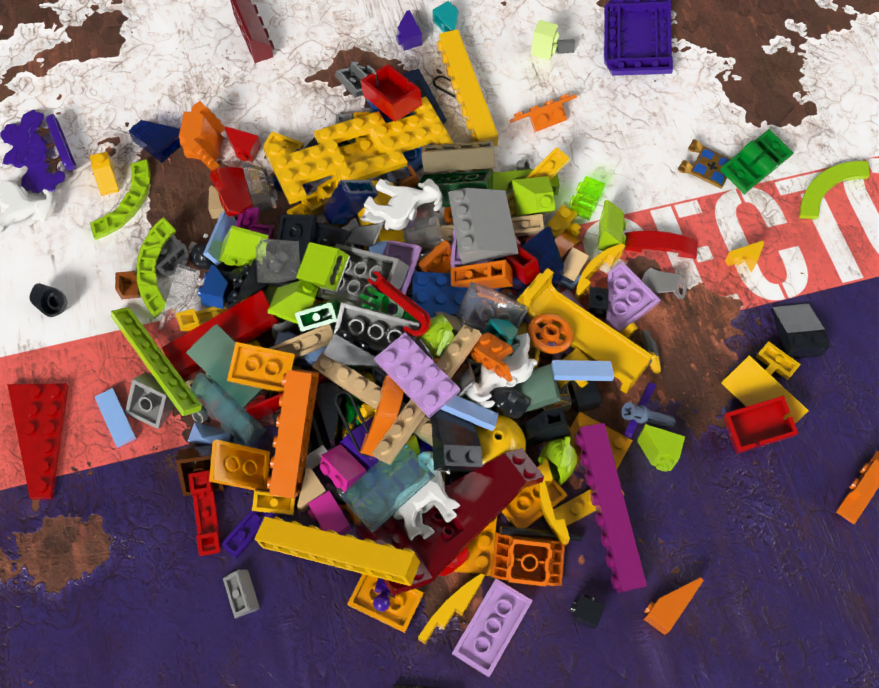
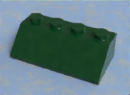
M493 169L424 174L418 182L419 184L424 183L427 179L433 180L442 193V207H451L448 194L450 191L463 188L493 190ZM418 184L415 186L416 189L423 190ZM434 202L424 203L419 207L430 209L436 205H434Z

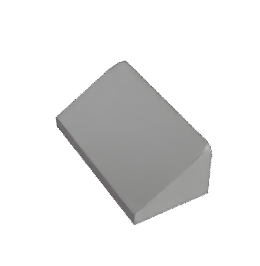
M247 569L236 570L223 578L234 618H239L260 609Z

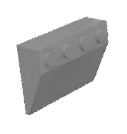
M463 188L448 192L459 256L463 266L519 254L505 190Z
M336 244L335 248L350 256L337 292L320 288L317 297L329 301L337 299L339 304L344 302L361 307L363 303L375 307V305L359 297L361 293L378 299L377 296L367 291L368 286L383 293L374 288L368 282V278L373 282L377 281L378 277L373 273L377 271L399 290L404 283L409 266L398 258Z

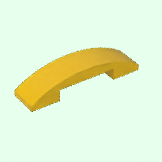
M624 244L615 245L604 250L586 266L580 276L575 293V298L578 302L589 291L591 284L589 279L606 262L612 266L623 255Z
M226 303L224 309L210 307L195 312L193 308L175 313L180 330L191 331L228 310L226 309L228 303Z
M544 460L540 471L544 475V479L538 486L541 509L554 535L566 545L569 544L570 537L564 518L555 519L546 487L552 485L553 478L548 460Z

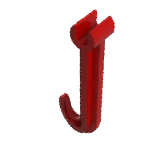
M374 271L373 273L378 277L377 281L373 282L368 278V282L421 323L419 330H413L405 326L404 331L413 337H419L427 333L431 327L429 314L389 283L379 272Z

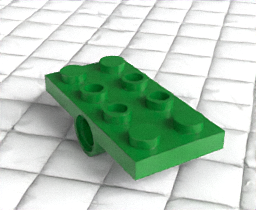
M768 129L756 140L750 141L736 156L724 164L720 171L745 195L794 153Z

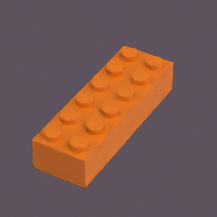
M291 369L287 370V374L284 373L282 385L285 386L284 394H281L279 399V406H282L281 415L278 414L276 420V427H279L278 435H275L273 447L276 450L275 456H272L270 468H273L272 476H269L267 488L270 489L269 495L294 499L301 492L319 372Z

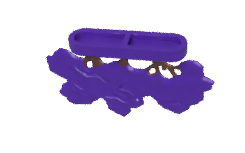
M33 109L23 114L20 125L7 124L4 130L1 131L0 136L4 143L13 146L5 154L2 164H13L17 168H22L23 166L28 168L21 179L20 185L26 191L39 194L43 192V189H46L50 192H55L57 185L63 182L66 177L65 173L57 170L58 163L62 161L65 168L70 172L77 169V166L56 116L53 113L46 116L49 128H43L41 123L44 119V114ZM49 131L54 140L50 144L43 140V136ZM56 145L59 156L51 159L47 156L46 151L48 148ZM54 163L52 165V170L50 172H47V167L50 164Z

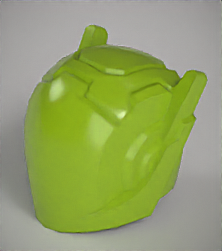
M442 314L431 318V327L428 332L416 339L423 341L433 358H440L455 337L450 322Z
M567 436L564 440L555 439L545 444L538 458L540 464L544 460H548L552 477L559 485H562L573 474L578 464L577 451L570 444L571 438Z

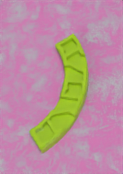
M148 159L130 164L131 187L119 203L120 206L113 212H109L105 216L90 222L95 240L112 234L123 227L136 215L143 205L151 181Z
M852 161L841 163L820 173L810 183L803 195L799 208V218L817 220L824 195L842 181L868 179L870 176L869 162Z
M164 217L149 231L140 247L136 264L139 292L145 306L154 318L169 308V304L165 301L158 288L155 268L162 248L176 233V230Z

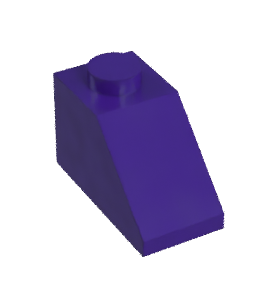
M407 10L397 27L398 35H396L397 43L402 46L404 51L422 45V32L411 11Z

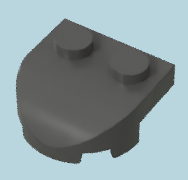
M351 62L349 68L337 70L335 73V77L354 97L363 96L361 79L372 73L377 78L376 71L369 65L366 67L360 66L359 62Z
M174 236L166 242L159 254L157 266L155 267L158 274L171 276L185 268L189 261V254L185 244H181Z

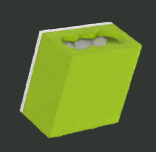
M309 242L296 278L311 283L314 286L337 292L350 256L338 248Z

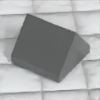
M574 39L558 40L556 43L558 44L557 54L574 53Z

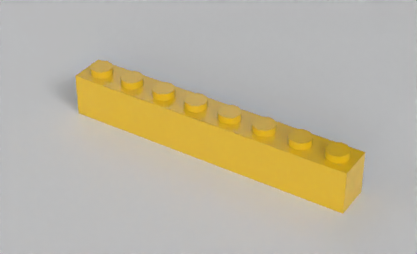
M458 29L439 33V41L436 42L437 49L442 52V62L447 66L446 73L448 77H451L452 89L456 90L457 103L461 104V114L463 117H466L465 123L467 130L471 131V141H494V146H497L498 133Z
M264 517L254 538L265 549L408 586L412 585L420 564L415 552L411 549L403 548L401 550L387 543L380 545L370 539L360 540L350 534L343 536L333 530L323 531L313 525L306 527L296 521L286 522L279 517Z

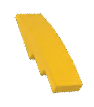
M331 178L318 185L315 192L307 195V199L302 200V203L287 210L286 213L316 216L324 211L322 203L324 199L342 198L356 186V183L341 188L337 179Z
M479 574L447 599L428 621L418 636V640L426 645L436 626L445 630L455 612L463 616L481 586L485 575Z

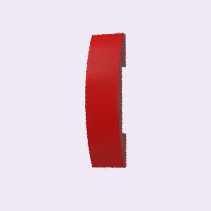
M632 231L624 234L626 235L624 249L626 251L642 252V249L678 253V257L697 258V241L683 235L663 231Z
M210 471L188 474L195 510L199 557L221 553L214 489L212 482H209Z

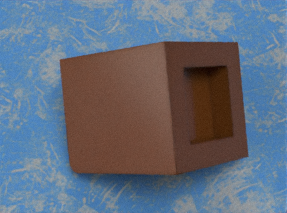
M409 165L407 168L410 175L399 180L398 185L416 189L415 186L418 184L419 179L411 165Z
M135 271L115 273V290L121 300L140 298Z

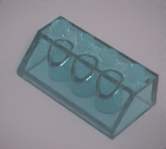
M197 374L190 390L201 405L207 409L206 413L212 419H217L221 423L220 427L226 433L230 432L235 437L233 440L237 444L251 447L264 434L266 429L209 375Z
M405 443L390 465L380 460L340 497L373 533L434 478L435 475Z

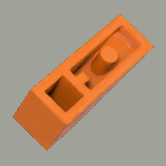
M506 260L451 268V286L488 289L513 286V269Z
M699 578L659 598L655 603L651 601L644 610L647 613L644 620L666 635L670 632L704 580Z

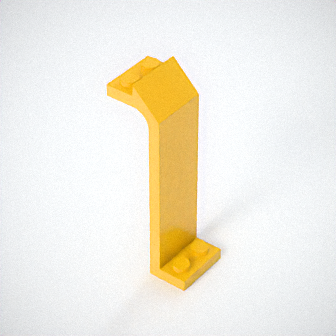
M547 268L543 273L540 272L517 301L531 320L540 314H555L565 319L573 331V341L570 346L580 350L591 361H611L614 376L622 382L620 390L627 394L648 367L653 355L559 293L552 285L553 271ZM543 322L539 323L540 326H545ZM555 322L552 323V324L556 325V326L558 327V329L560 328V325H559V324H557V323H555ZM560 334L559 339L565 340V335Z

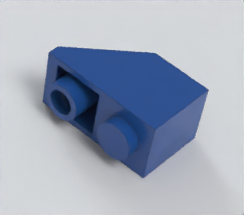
M211 265L209 271L204 275V284L199 287L198 296L201 297L202 305L224 309L229 296L228 283L218 269Z

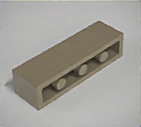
M494 141L422 146L421 153L424 173L436 174L442 171L453 173L456 170L473 171L474 169L490 170L495 168Z

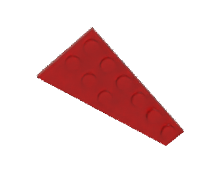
M66 383L7 384L29 497L32 500L53 499L69 386Z

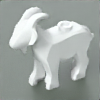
M380 179L376 184V190L388 194L392 198L388 202V206L377 205L373 198L369 196L364 203L366 209L361 220L374 224L384 221L386 230H400L405 228L410 220L413 221L415 219L418 206L434 202V205H436L434 211H438L442 207L443 196L439 187L431 179L418 184L423 190L406 186H392L389 181Z
M2 181L0 183V207L5 211L0 216V233L6 225L24 220L34 214L32 216L33 221L38 219L41 222H46L53 213L56 203L51 192L43 189L44 194H46L45 199H29L26 197L28 193L22 186L18 188L12 181Z
M528 333L517 335L518 344L512 345L514 353L512 356H507L501 360L508 365L513 380L509 382L503 377L499 378L495 372L487 370L481 364L479 382H474L464 393L471 402L484 408H490L495 404L493 400L486 401L491 397V394H489L491 390L504 386L513 387L518 383L525 382L531 376L537 361L535 359H528V351L530 349Z
M430 451L422 452L416 458L418 463L421 462V467L427 464L424 476L415 482L406 484L404 490L398 493L395 500V514L393 517L397 520L404 518V526L411 541L419 534H421L423 539H426L434 533L431 527L422 523L423 513L436 506L444 520L450 522L457 516L453 509L460 506L456 500L449 498L446 494L441 475L445 471H434L433 452Z

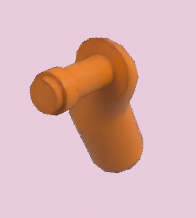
M351 503L339 505L340 509H347L355 525L361 524V518Z

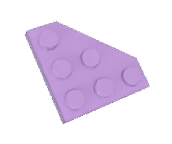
M623 262L608 272L607 288L609 289L605 322L620 333L629 324L635 323L658 305L661 300Z

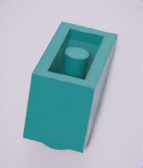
M447 1L432 10L433 22L442 32L457 30L459 11L455 5Z
M489 319L484 334L489 332L512 346L518 329L509 320Z

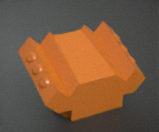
M201 101L192 106L191 112L183 113L179 133L180 145L183 147L186 158L199 159L213 171L220 166L215 160L222 156L220 150L222 141L225 138L221 133L225 130V126Z
M496 532L491 577L508 580V582L545 587L546 585L562 586L565 545L560 540L500 535V532Z

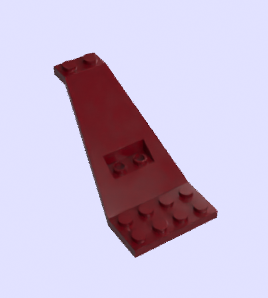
M522 448L510 451L445 487L448 497L460 504L458 508L453 509L457 516L450 522H446L436 506L423 513L422 523L434 530V533L428 538L423 539L421 534H419L411 541L404 526V518L397 520L393 516L356 527V534L360 540L370 539L376 542V544L383 545L387 543L397 549L403 550V548H408L415 552L420 564L411 586L383 579L392 596L432 583L524 488L542 483L544 475Z

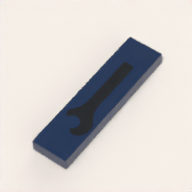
M419 68L404 73L403 76L409 82L411 81L420 88L421 98H428L442 124L446 123V118Z

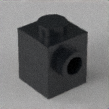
M589 288L587 311L596 318L606 316L608 310V288Z
M589 595L580 596L577 601L573 600L569 612L573 613L571 620L596 629L605 605L596 602V599Z

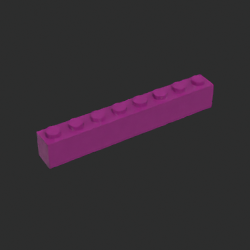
M605 424L581 427L577 431L575 438L577 445L581 447V463L586 467L585 479L587 485L591 487L592 493L590 498L592 505L596 507L597 514L595 518L597 525L601 527V542L607 550L606 562L612 570V586L617 590V593L644 588L647 584Z

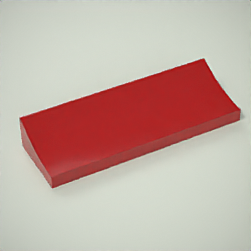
M261 290L168 343L162 349L167 359L181 378L184 379L201 369L186 352L214 325L217 324L235 342L245 344L272 329L274 324L280 322L277 316L267 313L270 303L265 293Z

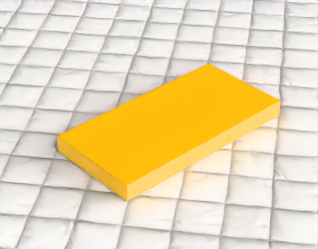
M748 356L721 382L745 407L784 395L790 413L783 418L786 420L792 416L795 424L809 411L751 356Z

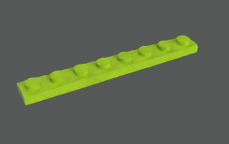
M130 307L112 310L111 318L180 414L186 416L201 411V403Z

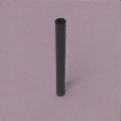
M500 527V535L559 540L549 530ZM568 532L569 541L581 542V533Z

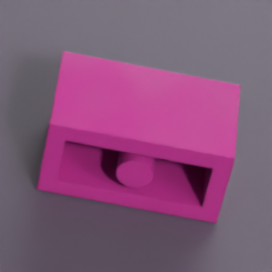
M341 444L321 455L320 469L322 473L327 475L337 488H341L345 494L364 483L366 469Z
M330 491L308 503L310 510L307 512L313 522L318 521L320 530H333L339 535H344L351 531L350 524Z

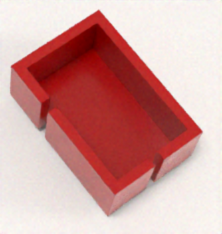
M389 64L376 71L378 88L374 73L361 79L363 96L394 122L422 106L420 88L411 81L409 82L406 77Z
M784 395L723 415L722 418L736 455L753 450L756 447L760 448L786 440L799 434L792 416L786 420L783 418L790 413Z

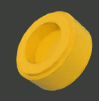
M632 322L620 334L628 338L638 327Z

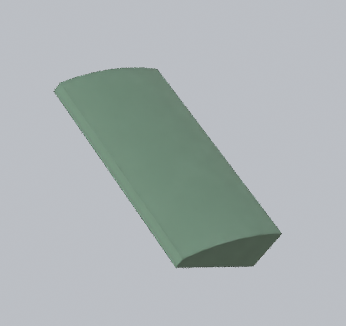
M216 324L186 353L242 408H245L247 403L253 401L263 389L227 382L236 342Z
M551 364L533 369L531 376L525 382L513 386V388L528 398L529 406L526 412L561 401Z

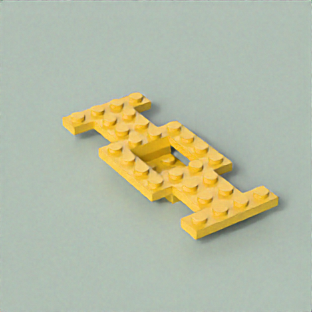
M423 97L421 98L422 106L414 110L415 115L399 119L396 122L385 123L378 111L314 131V137L318 145L289 154H286L281 142L263 146L289 204H293L307 199L303 184L332 175L334 179H337L342 188L407 167V160L403 152L431 143L433 145L454 144L428 98ZM370 133L371 141H358L339 147L337 144Z

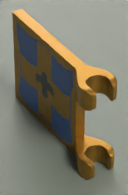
M693 139L688 149L691 152L699 153L693 166L688 161L683 160L678 167V171L691 174L722 189L727 177L720 169L731 159L703 146L698 140Z

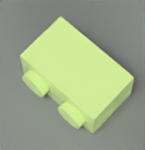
M543 20L538 21L533 34L531 55L547 60L551 59L552 54L556 53L558 44H555L558 42L560 35L557 32V24Z

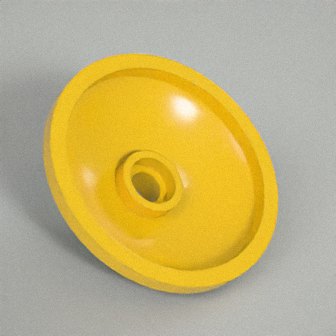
M498 414L493 431L474 424L481 444L483 465L504 453L521 448L525 451L526 440L524 433L512 419ZM495 435H499L501 439H496Z

